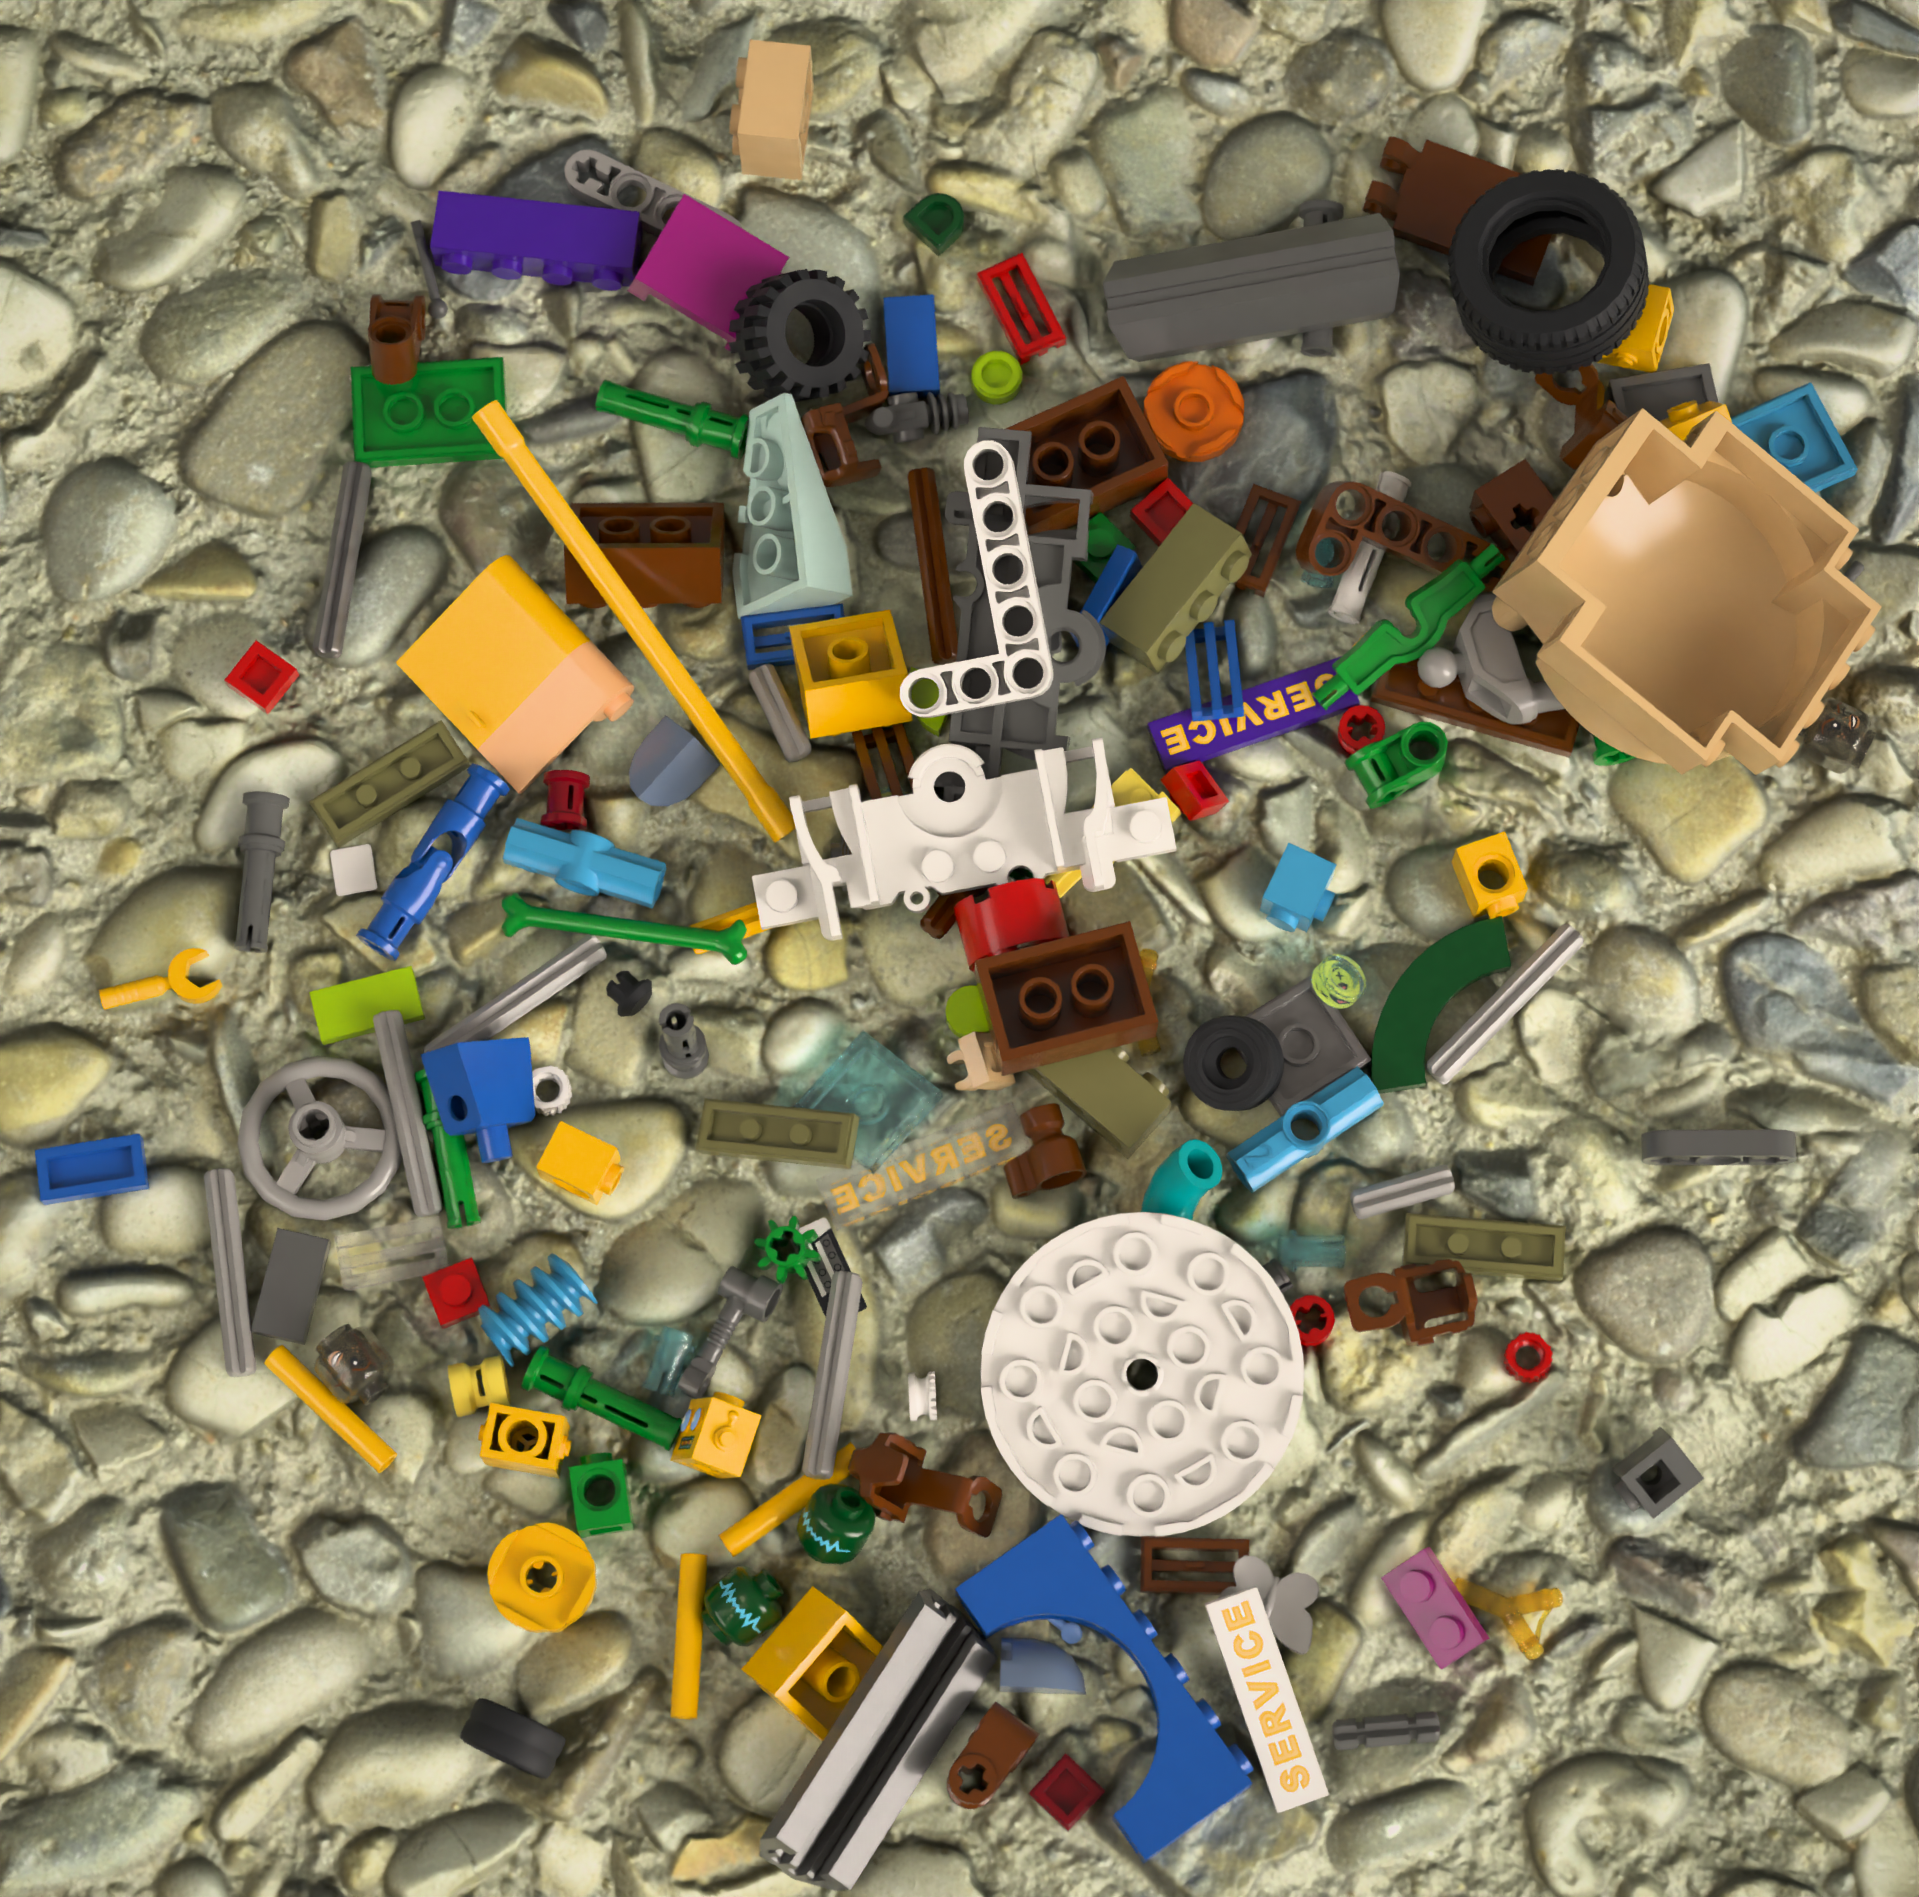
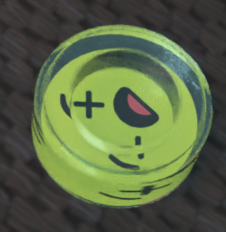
M1332 954L1327 956L1312 972L1311 982L1315 993L1325 1004L1333 1008L1345 1009L1352 1006L1366 990V978L1362 969L1354 960L1345 955Z

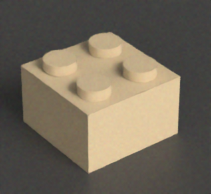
M750 39L748 57H739L737 63L736 88H739L738 104L732 105L730 116V135H733L732 155L740 156L742 174L802 180L814 90L811 46Z

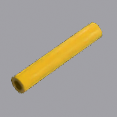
M284 1345L277 1347L267 1357L264 1365L378 1473L384 1471L394 1461L397 1453Z
M850 1442L836 1452L834 1471L830 1479H813L804 1474L719 1534V1538L734 1558L802 1510L811 1496L820 1487L828 1484H838L850 1476L848 1466L852 1453L856 1449L855 1446Z
M683 1553L680 1557L670 1718L693 1720L697 1719L704 1621L701 1612L704 1610L703 1599L706 1589L708 1558L704 1554Z

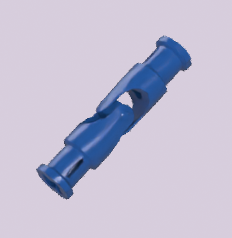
M470 764L467 769L469 777L453 800H446L412 853L410 864L395 876L381 897L383 905L367 929L361 928L356 934L366 946L389 960H397L400 955L397 949L414 924H421L435 903L442 883L452 876L486 827L484 819L499 796H506L510 791L508 785L501 778L478 764ZM445 832L452 841L451 855L444 850H438L431 846L434 840Z

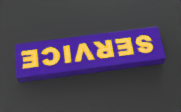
M1340 657L1242 690L1244 717L1193 722L1191 708L1149 722L1147 729L1164 774L1166 775L1173 767L1199 760L1204 762L1343 714L1351 707L1360 705L1358 696L1350 691V689L1329 706L1327 710H1324L1312 695L1313 692L1337 674L1333 670L1332 665ZM1232 694L1222 697V706L1233 705ZM1212 702L1201 704L1202 708L1212 707Z

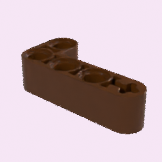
M1336 481L1323 487L1318 494L1297 542L1295 552L1301 568L1308 573L1335 576L1348 569L1361 541H1364L1435 575H1440L1458 559L1462 560L1464 557L1474 559L1491 543L1362 483ZM1345 490L1352 494L1355 501L1354 511L1346 519L1342 518L1336 509L1337 498ZM1394 512L1400 520V530L1396 537L1389 540L1382 531V522L1388 513ZM1439 533L1445 540L1446 547L1442 557L1435 561L1430 557L1427 546L1430 538L1434 534ZM1324 538L1330 540L1334 547L1333 559L1326 566L1320 565L1315 556L1316 546ZM1498 546L1496 547L1500 551L1499 553L1506 560L1481 579L1485 584L1483 591L1486 592L1494 590L1511 565L1506 552Z

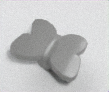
M1245 1555L1236 1560L1233 1568L1236 1586L1226 1588L1218 1598L1256 1585L1274 1636L1291 1651L1301 1655L1306 1654L1311 1646L1313 1621L1305 1608L1310 1606L1318 1597L1320 1588L1316 1579L1304 1573H1292L1280 1579L1278 1576L1273 1577L1268 1565L1255 1556Z

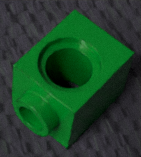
M595 1453L580 1457L581 1465L568 1467L577 1532L581 1538L635 1530L627 1471L623 1459L613 1460L612 1453ZM599 1480H607L613 1483L616 1489L612 1501L604 1506H594L586 1498L588 1488Z

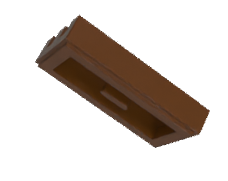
M1253 484L1235 529L1245 537L1259 500L1267 501L1268 505L1250 547L1252 556L1249 558L1248 567L1241 578L1233 583L1236 584L1235 587L1242 590L1249 588L1255 591L1254 594L1264 597L1299 512L1301 501ZM1279 506L1283 507L1287 511L1260 578L1251 576Z
M903 723L893 724L892 728L883 730L882 726L872 728V733L863 735L862 730L851 732L870 800L882 798L867 750L875 747L878 749L891 795L903 796L888 744L894 742L897 743L913 794V779L908 778L915 761Z
M1141 1537L1140 1593L1220 1595L1226 1588L1236 1586V1583L1152 1580V1572L1233 1574L1236 1562L1152 1560V1550L1238 1552L1239 1559L1245 1555L1249 1556V1539Z

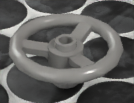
M314 1056L285 1064L258 1085L242 1112L237 1146L244 1174L265 1202L292 1217L327 1221L356 1213L384 1193L402 1162V1153L387 1085L379 1075L350 1059ZM319 1076L344 1079L364 1090L379 1109L384 1130L345 1126L338 1112L331 1105L315 1101L306 1080ZM287 1090L296 1109L290 1118L288 1130L297 1151L276 1182L263 1164L258 1141L262 1118L273 1100ZM326 1130L322 1138L317 1140L313 1138L317 1131ZM345 1149L382 1152V1156L370 1177L348 1194L326 1200L304 1198L296 1195L316 1163L332 1162Z

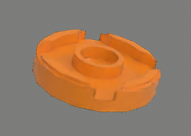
M1185 361L1170 366L1152 380L1144 399L1143 414L1163 453L1182 462H1204L1221 456L1236 442L1243 427L1244 399L1238 384L1223 369L1214 365L1209 367L1207 365L1198 364L1199 362Z

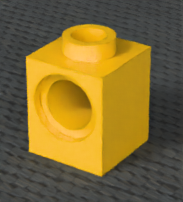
M1504 831L1456 848L1451 863L1473 918L1488 914L1489 918L1493 919L1499 916L1505 917L1519 909L1518 903L1523 902L1528 887L1506 832ZM1486 870L1495 871L1502 876L1505 885L1496 890L1488 889L1480 883L1478 874Z
M560 1121L536 1169L541 1179L597 1205L603 1193L610 1196L614 1192L621 1179L624 1167L618 1165L621 1157L616 1147Z

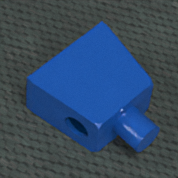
M529 1037L458 1042L421 1054L422 1063L445 1132L449 1136L476 1134L482 1163L512 1158L513 1154L508 1129L532 1122L535 1117Z

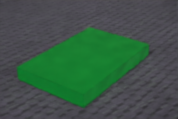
M503 357L418 362L415 376L405 383L395 385L377 381L372 375L371 365L351 367L355 462L366 463L370 468L503 459L495 452L472 419L476 412L494 400H497L507 413L505 363Z

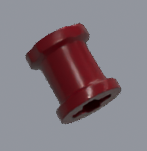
M573 770L545 772L543 783L548 786L546 814L541 816L540 825L565 833H570L572 830H586L587 819L583 817L584 789L590 786V776Z

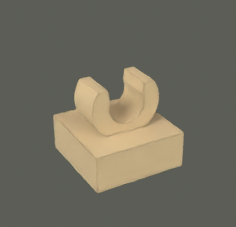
M972 1032L959 1038L958 1043L961 1050L954 1051L947 1057L948 1064L961 1065L965 1063L968 1071V1076L964 1080L955 1083L956 1090L975 1091L977 1089L999 1091L1016 1083L1013 1074L1001 1075L990 1033Z

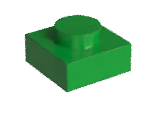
M1101 511L1088 524L1087 561L1072 560L1095 584L1117 545L1136 551V546Z

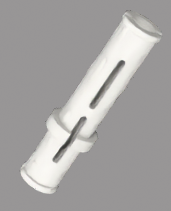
M1384 471V473L1381 472L1379 475V482L1375 490L1404 502L1412 483L1400 474ZM1394 512L1388 513L1382 522V531L1388 539L1396 537L1399 530V524L1396 522L1398 516ZM1361 541L1351 565L1343 573L1332 605L1329 606V615L1349 624H1358L1360 622V615L1385 551Z

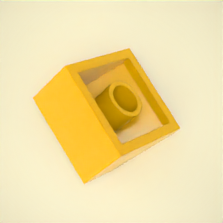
M890 609L789 626L802 706L811 739L823 736H836L846 732L881 726L888 727L893 724L913 721L912 713L903 706L900 699V687L903 680L908 676Z
M812 1586L741 1670L823 1742L883 1646L845 1609Z

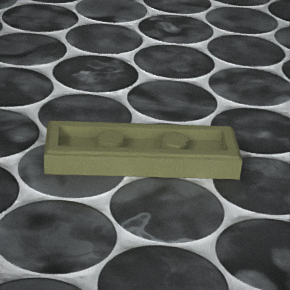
M442 720L310 800L309 804L337 848H340L466 770L470 764Z
M705 1098L696 1150L701 1154L851 1169L860 1118L855 1113Z
M1406 1213L1402 1266L1416 1264V1267L1434 1264L1437 1260L1451 1259L1452 1261H1459L1465 1272L1474 1275L1561 1282L1564 1270L1566 1226Z

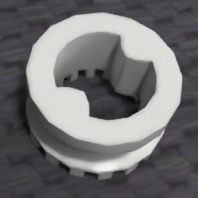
M928 1372L924 1378H918L915 1373H908L910 1421H917L920 1415H927L930 1420H937L935 1372Z

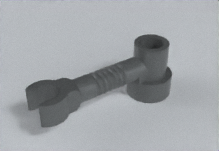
M734 1266L727 1270L718 1289V1295L727 1300L718 1315L719 1318L716 1319V1323L713 1325L714 1328H711V1332L708 1334L709 1337L706 1338L698 1355L693 1358L679 1381L678 1388L682 1389V1393L694 1399L703 1398L715 1373L716 1365L723 1353V1349L726 1348L725 1345L728 1344V1340L733 1335V1331H735V1327L738 1325L743 1314H747L763 1323L766 1322L780 1299L783 1289L781 1283L764 1275L756 1278Z

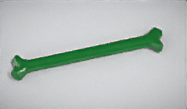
M511 893L502 899V907L507 913V917L501 928L508 938L514 936L523 928L537 927L716 951L721 953L732 965H737L747 958V950L742 944L747 928L740 919L735 921L730 927L716 931L536 907L527 904L517 893Z

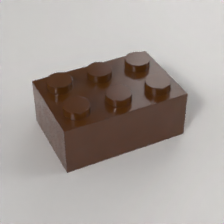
M1124 376L1005 428L1032 432L1027 484L1092 490L1094 495L1093 504H1090L1089 519L1095 517L1100 511L1104 513L1153 491L1167 479L1169 463ZM1056 503L1027 508L1025 515L1027 535L1042 531L1069 529L1077 525L1079 503Z
M1130 921L975 961V980L1002 1076L1156 1037L1158 1018Z

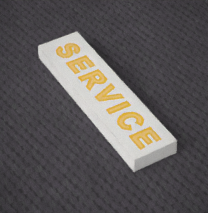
M1255 1585L1204 1603L1277 1813L1328 1796L1329 1793L1257 1586Z

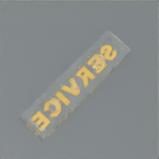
M1009 1102L853 1164L851 1169H840L816 1179V1183L834 1228L838 1231L1006 1164L1029 1150L1031 1145L1027 1136H1025L1013 1102Z

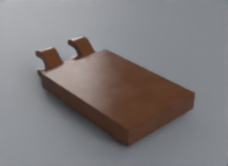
M1389 136L1382 154L1380 167L1393 173L1403 174L1404 178L1398 192L1383 182L1372 180L1365 198L1363 211L1368 214L1380 213L1384 218L1395 221L1392 228L1395 237L1449 256L1452 237L1456 234L1455 229L1461 223L1462 216L1468 212L1467 209L1476 203L1480 195H1485V191L1495 188V185L1501 181L1504 182L1507 178L1513 176L1517 177L1521 173L1427 139L1422 152H1419L1408 142ZM1552 234L1539 235L1520 243L1503 259L1497 274L1533 286Z

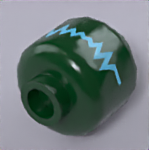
M828 1484L820 1487L811 1496L798 1518L796 1532L799 1542L811 1558L824 1564H844L852 1561L860 1553L874 1530L876 1517L873 1507L860 1496L858 1490L844 1484Z
M738 1565L705 1592L703 1601L706 1609L701 1612V1616L710 1631L724 1645L729 1646L735 1643L738 1646L748 1647L781 1620L782 1608L778 1598L784 1593L779 1583L767 1570L762 1569L756 1573L749 1567Z

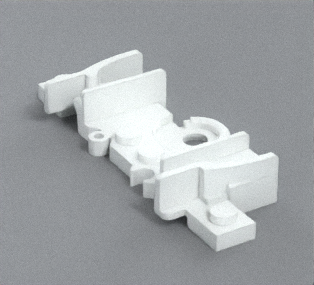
M1102 737L1092 739V746L1075 750L1064 751L1063 747L1042 751V749L1034 750L1037 769L1001 775V777L987 780L981 768V765L985 762L974 751L957 744L938 745L922 753L911 767L908 778L913 779V794L895 795L862 802L857 784L849 785V788L830 791V796L807 801H802L800 795L789 797L803 866L752 876L762 930L819 919L821 933L825 939L830 941L843 939L834 888L846 885L851 908L870 910L891 906L900 894H904V903L907 909L913 913H922L929 908L931 898L927 889L932 888L941 895H949L1008 883L1010 873L1017 868L1028 869L1034 878H1045L1048 875L1080 870L1083 886L1087 891L1107 890L1112 888L1116 882L1113 861L1122 862L1177 850L1167 797L1115 807ZM1094 758L1097 774L1094 808L1065 813L1068 793L1066 763ZM945 772L959 774L965 782L963 796L954 802H945L939 799L934 791V784L938 776ZM832 808L841 835L852 854L822 860L809 833L805 813ZM921 894L923 896L922 903L913 904L911 902L912 896Z

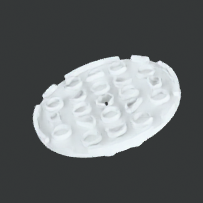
M1134 1212L1100 1217L1082 1223L1042 1246L1013 1275L1002 1292L989 1320L981 1352V1396L985 1416L992 1437L1012 1472L1034 1496L1048 1507L1050 1506L1074 1521L1077 1520L1082 1526L1118 1536L1159 1537L1183 1533L1221 1518L1241 1505L1267 1480L1282 1458L1293 1437L1303 1400L1304 1361L1299 1332L1291 1309L1271 1275L1248 1251L1223 1233L1202 1223L1164 1213ZM1147 1359L1157 1367L1158 1379L1151 1388L1145 1390L1137 1389L1128 1382L1126 1376L1127 1368L1134 1360Z

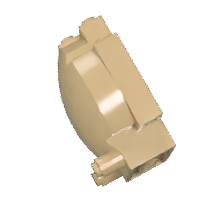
M1643 408L1599 439L1492 591L1497 596L1492 605L1495 622L1500 627L1509 631H1518L1529 625L1542 642L1543 646L1536 655L1538 656L1535 661L1536 665L1557 700L1576 721L1601 741L1617 750L1639 759L1669 764L1681 775L1700 764L1708 767L1714 761L1730 755L1755 775L1774 765L1778 768L1783 767L1794 756L1800 746L1795 739L1802 728L1806 729L1811 726L1823 712L1825 704L1821 702V699L1827 690L1834 689L1849 672L1850 666L1846 661L1851 653L1860 650L1872 637L1875 627L1871 623L1882 606L1839 571L1853 553L1848 546L1859 529L1717 410L1692 427L1683 441Z

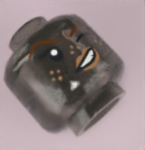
M1827 698L1822 702L1825 704V708L1817 720L1808 728H1802L1798 734L1803 737L1800 753L1805 759L1838 774L1845 773L1851 766L1859 769L1877 733L1870 729V716L1836 698Z
M345 1324L329 1334L316 1347L315 1350L319 1355L314 1363L315 1372L340 1403L350 1404L361 1400L367 1406L380 1398L391 1387L386 1379L393 1371L395 1362L368 1327L352 1328L350 1324Z

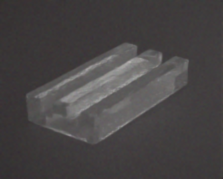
M440 1216L334 1236L344 1290L349 1291L428 1275L448 1267L449 1261L446 1254V1244ZM426 1232H431L432 1240L349 1256L348 1248ZM435 1252L436 1258L352 1274L353 1268Z

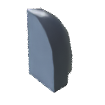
M665 716L648 734L633 756L629 769L630 787L640 800L651 806H670L685 800L695 792L718 768L720 763L692 734L668 716Z
M1001 1637L1000 1692L1086 1695L1083 1673L1073 1657L1055 1643L1034 1638Z

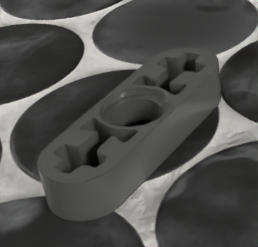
M1655 1130L1641 1135L1642 1162L1648 1165H1782L1797 1160L1795 1132L1789 1130Z

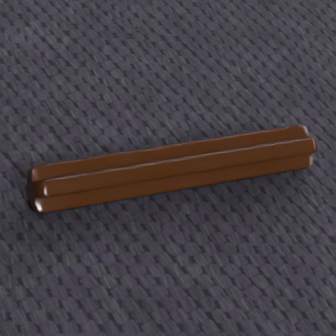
M916 468L908 472V486L931 657L934 664L944 665L956 662L958 639L935 471L932 468Z

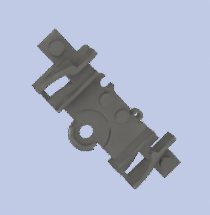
M979 427L977 443L983 440L995 441L1001 444L1011 455L1014 462L1024 519L1027 508L1056 503H1079L1077 530L1058 529L1028 535L1047 640L1049 642L1052 635L1056 632L1069 631L1078 639L1079 651L1077 655L1067 662L1057 661L1051 656L1053 681L1050 688L1038 697L951 714L950 744L967 747L978 754L985 762L981 765V768L987 780L1001 777L1003 748L1036 761L1034 750L1042 749V751L1063 747L1064 751H1068L1070 737L1056 735L1060 683L1075 682L1077 687L1089 681L1098 672L1103 663L1106 641L1100 624L1090 613L1084 609L1082 613L1067 609L1072 560L1087 561L1088 524L1090 504H1093L1094 495L1092 490L1027 484L1032 432ZM995 452L982 454L975 463L976 475L983 480L997 478L1003 470V459ZM953 491L948 494L946 499V519L954 525L969 526L966 559L956 567V570L959 573L969 572L973 574L977 582L973 594L968 597L957 595L953 597V600L961 608L956 662L996 655L999 654L969 492ZM1005 504L991 506L985 515L986 527L993 532L1005 531L1013 522V511ZM1007 555L996 563L995 576L1000 583L1013 584L1021 578L1023 564L1020 558ZM1024 607L1011 609L1004 621L1006 631L1012 636L1027 634L1033 626L1031 612ZM1034 659L1021 661L1014 671L1016 683L1024 689L1036 687L1043 678L1041 664ZM974 669L965 675L963 689L968 697L979 699L989 692L991 678L985 670ZM955 772L941 774L934 784L935 787H944L943 801L945 802L957 801L965 792V782Z

